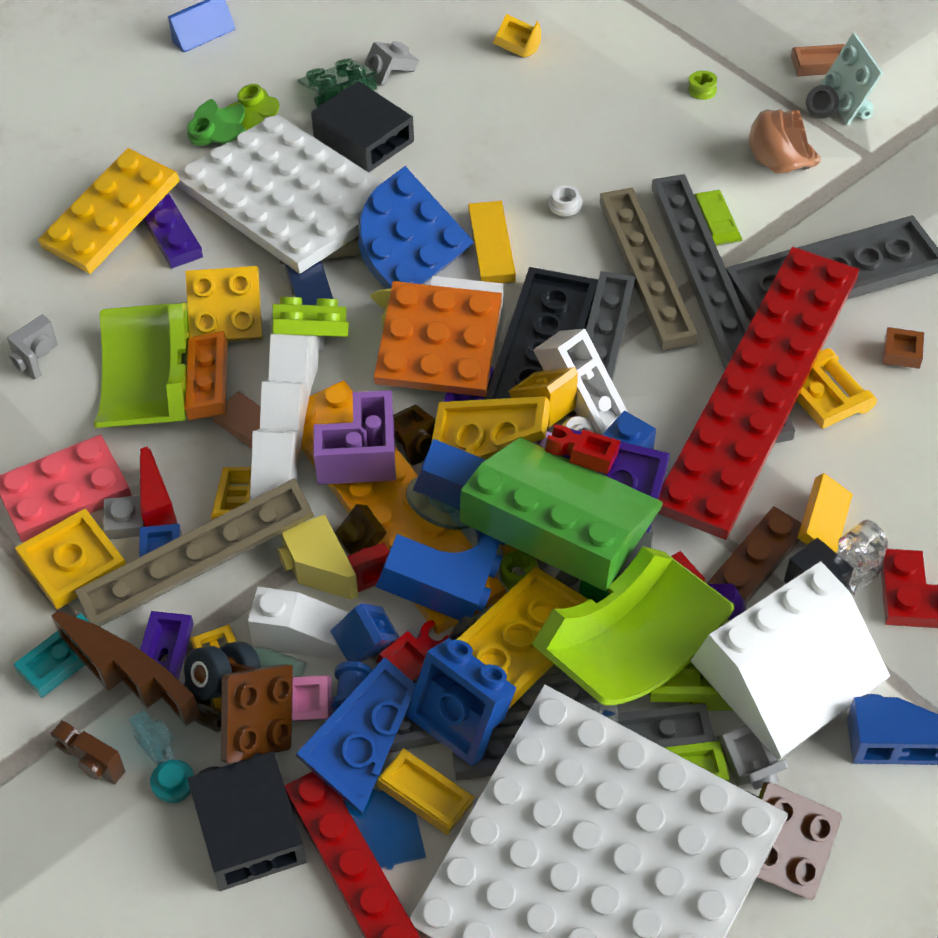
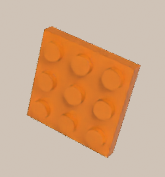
M393 281L374 373L375 384L486 397L502 303V293Z

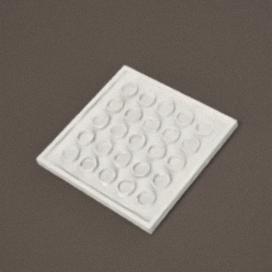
M544 685L411 915L410 920L417 930L431 938H725L788 817V813Z

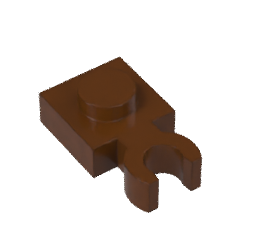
M62 720L50 733L52 737L58 740L55 746L64 753L77 757L79 759V768L89 777L95 780L102 777L115 785L126 772L119 752L85 731L80 733L72 725Z

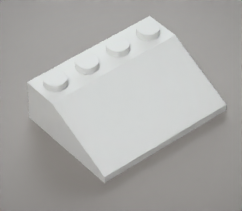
M821 561L709 634L691 659V663L777 760L788 754L851 707L854 697H861L870 693L890 677L850 591Z

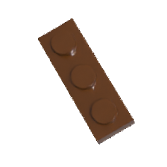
M773 506L707 584H734L745 604H747L799 543L800 539L797 537L802 523Z

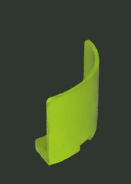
M187 302L102 309L99 313L102 345V387L99 410L96 419L93 421L94 428L185 421L187 419L185 411L187 366L183 364V353H186L189 338Z
M642 546L625 571L610 584L608 588L610 595L598 603L589 599L573 607L553 608L532 645L603 705H618L650 693L684 669L691 662V659L708 635L725 624L734 611V605L666 552Z

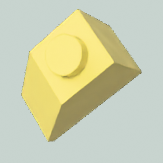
M325 514L305 521L281 533L283 547L277 549L284 570L289 571L292 569L298 584L350 600L358 597L356 574Z

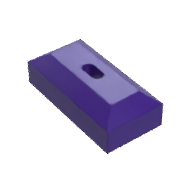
M151 611L140 647L141 651L165 667L178 680L194 625L192 615ZM168 654L166 660L161 662L162 656Z

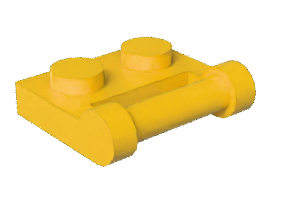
M831 348L820 352L796 400L821 429L858 412L860 414L867 413L877 403V398L871 391L864 390L838 362L839 357ZM826 371L834 378V380H835V381L843 388V390L850 396L849 398L841 391V389H840V388L831 380V378L825 373Z

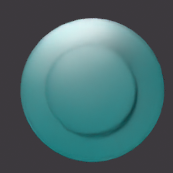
M176 759L167 760L159 764L152 772L150 786L158 799L168 803H178L186 799L191 793L187 778L194 776L192 768L184 761Z

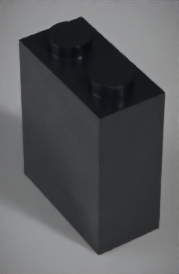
M357 81L311 111L314 138L368 173L414 142L413 116L360 81Z
M274 751L264 754L255 753L252 758L223 767H208L197 775L187 778L219 891L307 863L303 842Z

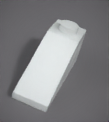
M585 329L559 331L533 350L544 371L569 367L576 368L578 384L576 408L574 411L578 416L585 417L592 423L595 433L602 435L624 410L627 412Z
M257 587L247 621L253 648H270L280 652L347 661L330 630L349 612L299 592ZM376 656L361 663L374 665Z

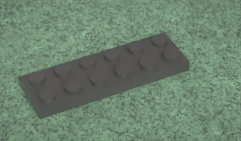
M913 215L797 247L860 269L858 278L847 299L938 273V247ZM790 250L726 267L739 301L751 320L755 316Z

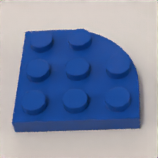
M406 166L381 183L370 194L358 219V246L361 256L369 271L385 289L392 288L393 281L425 285L432 279V276L440 273L474 244L469 235Z

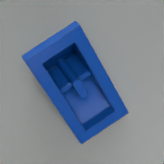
M364 603L354 607L330 630L347 661L363 662L380 654L399 638L383 607Z

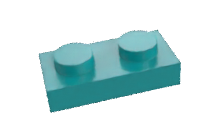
M81 613L78 616H76L79 619L89 622ZM58 631L13 664L16 672L41 698L45 697L85 666L60 638Z

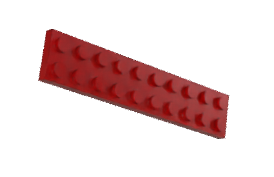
M793 246L791 247L662 486L658 500L662 501L663 504L658 514L727 540L858 278L860 269Z

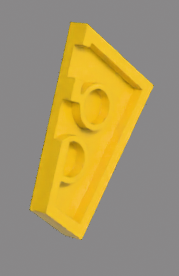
M546 396L439 402L432 441L435 439L480 458L487 459L519 437L532 443L545 439L551 403Z

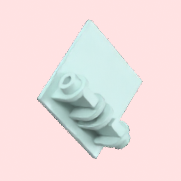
M852 33L820 85L832 87L837 92L839 97L837 111L846 125H849L854 117L868 119L873 115L874 106L871 101L867 100V97L883 75V72L856 33Z

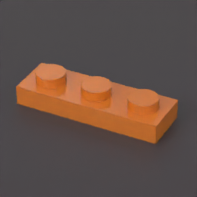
M224 331L188 338L185 411L189 420L226 414L228 341Z

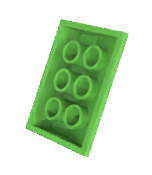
M521 437L482 462L461 489L459 522L604 591H607L663 504L658 499L594 470L569 463L570 459L561 455L550 454L545 451V448Z

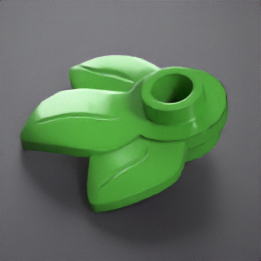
M213 99L203 103L197 108L194 118L188 123L187 136L190 142L196 146H205L212 142L225 144L237 140L238 135L246 131L244 126L241 125L245 116L244 105L239 104L219 109Z

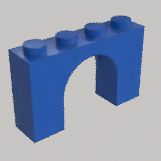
M433 439L413 491L448 504L460 511L461 489L485 459ZM475 529L477 545L463 552L449 553L436 550L397 534L385 560L376 588L468 624L475 610L483 612L487 604L491 589L485 587L488 577L494 579L498 571L502 555L496 552L499 544L505 546V543Z

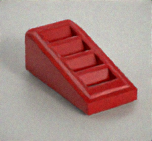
M148 446L141 448L140 513L144 526L177 524L171 499L150 448L148 449Z

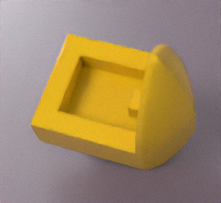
M506 14L493 44L521 57L531 56L538 50L541 43L540 23L536 21L533 27Z

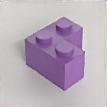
M392 390L353 392V423L314 425V461L318 485L396 481Z

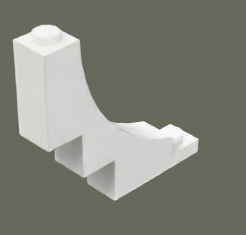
M270 334L268 381H263L261 384L260 429L253 431L250 500L293 478L298 482L306 411L311 388L318 371L319 350H324L325 336Z

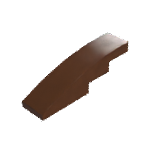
M61 611L51 615L60 638L108 691L123 681L146 708L162 699L186 726L200 717L195 696L165 667L136 646L93 623Z

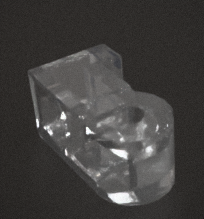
M867 519L861 521L838 540L840 551L837 554L854 568L849 582L851 586L850 593L853 596L879 576L888 547V540L884 531L875 522Z

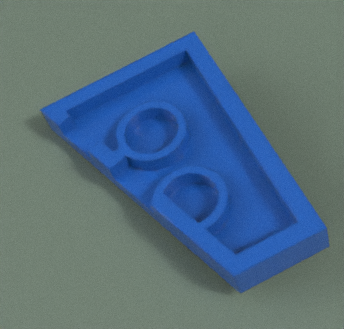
M386 657L382 659L296 753V757L360 815L365 810L416 687V684Z

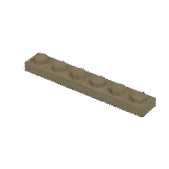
M633 187L600 193L601 208L629 274L636 276V291L661 350L697 344L698 333Z
M293 478L75 590L90 623L101 627L303 523L315 515L298 482Z

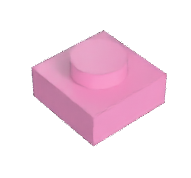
M328 675L293 677L292 722L327 720L332 715V677Z

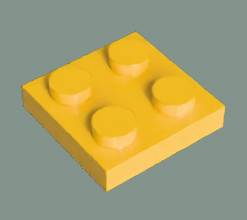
M86 508L15 547L18 557L56 610L78 598L75 590L126 565L125 559Z

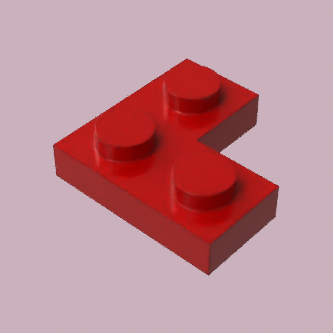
M882 548L879 560L885 625L938 628V585L926 584L923 551Z

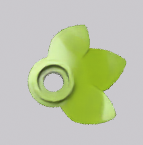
M249 84L241 88L237 94L238 101L227 106L244 105L245 116L241 125L244 126L246 131L263 122L265 118L275 116L280 108L278 100L275 97L269 96L267 91L258 84Z

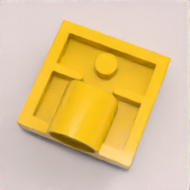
M258 266L185 271L189 337L224 331L228 342L263 339Z

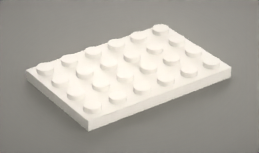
M278 114L266 118L258 125L240 133L237 140L215 148L212 152L176 172L180 179L176 184L177 187L299 274L359 236L358 219L361 210L370 194L383 183Z

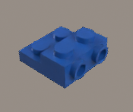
M448 638L427 651L406 716L470 766H473L482 760L494 727L505 720L516 687L506 680L507 674L502 668L491 664L485 665L472 655V647L468 643Z

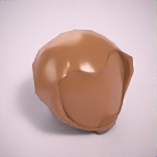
M767 109L761 111L752 123L749 134L751 151L761 165L767 166L774 173H788L802 167L810 169L820 163V155L808 143L799 110L783 112L782 109Z

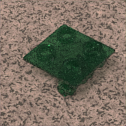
M347 58L335 62V67L324 70V68L309 70L306 72V77L297 79V81L318 93V96L314 97L315 105L318 107L357 81H360L372 90H377L375 79L373 77L370 78V76L376 75L377 71L354 61L352 58Z

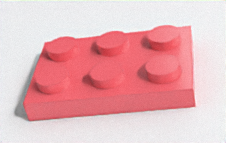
M101 434L0 475V498L21 542L35 537L85 508L89 514L103 509L104 499L132 496L130 488Z

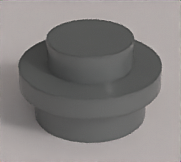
M827 85L814 87L806 98L807 110L817 118L831 116L839 105L837 92Z

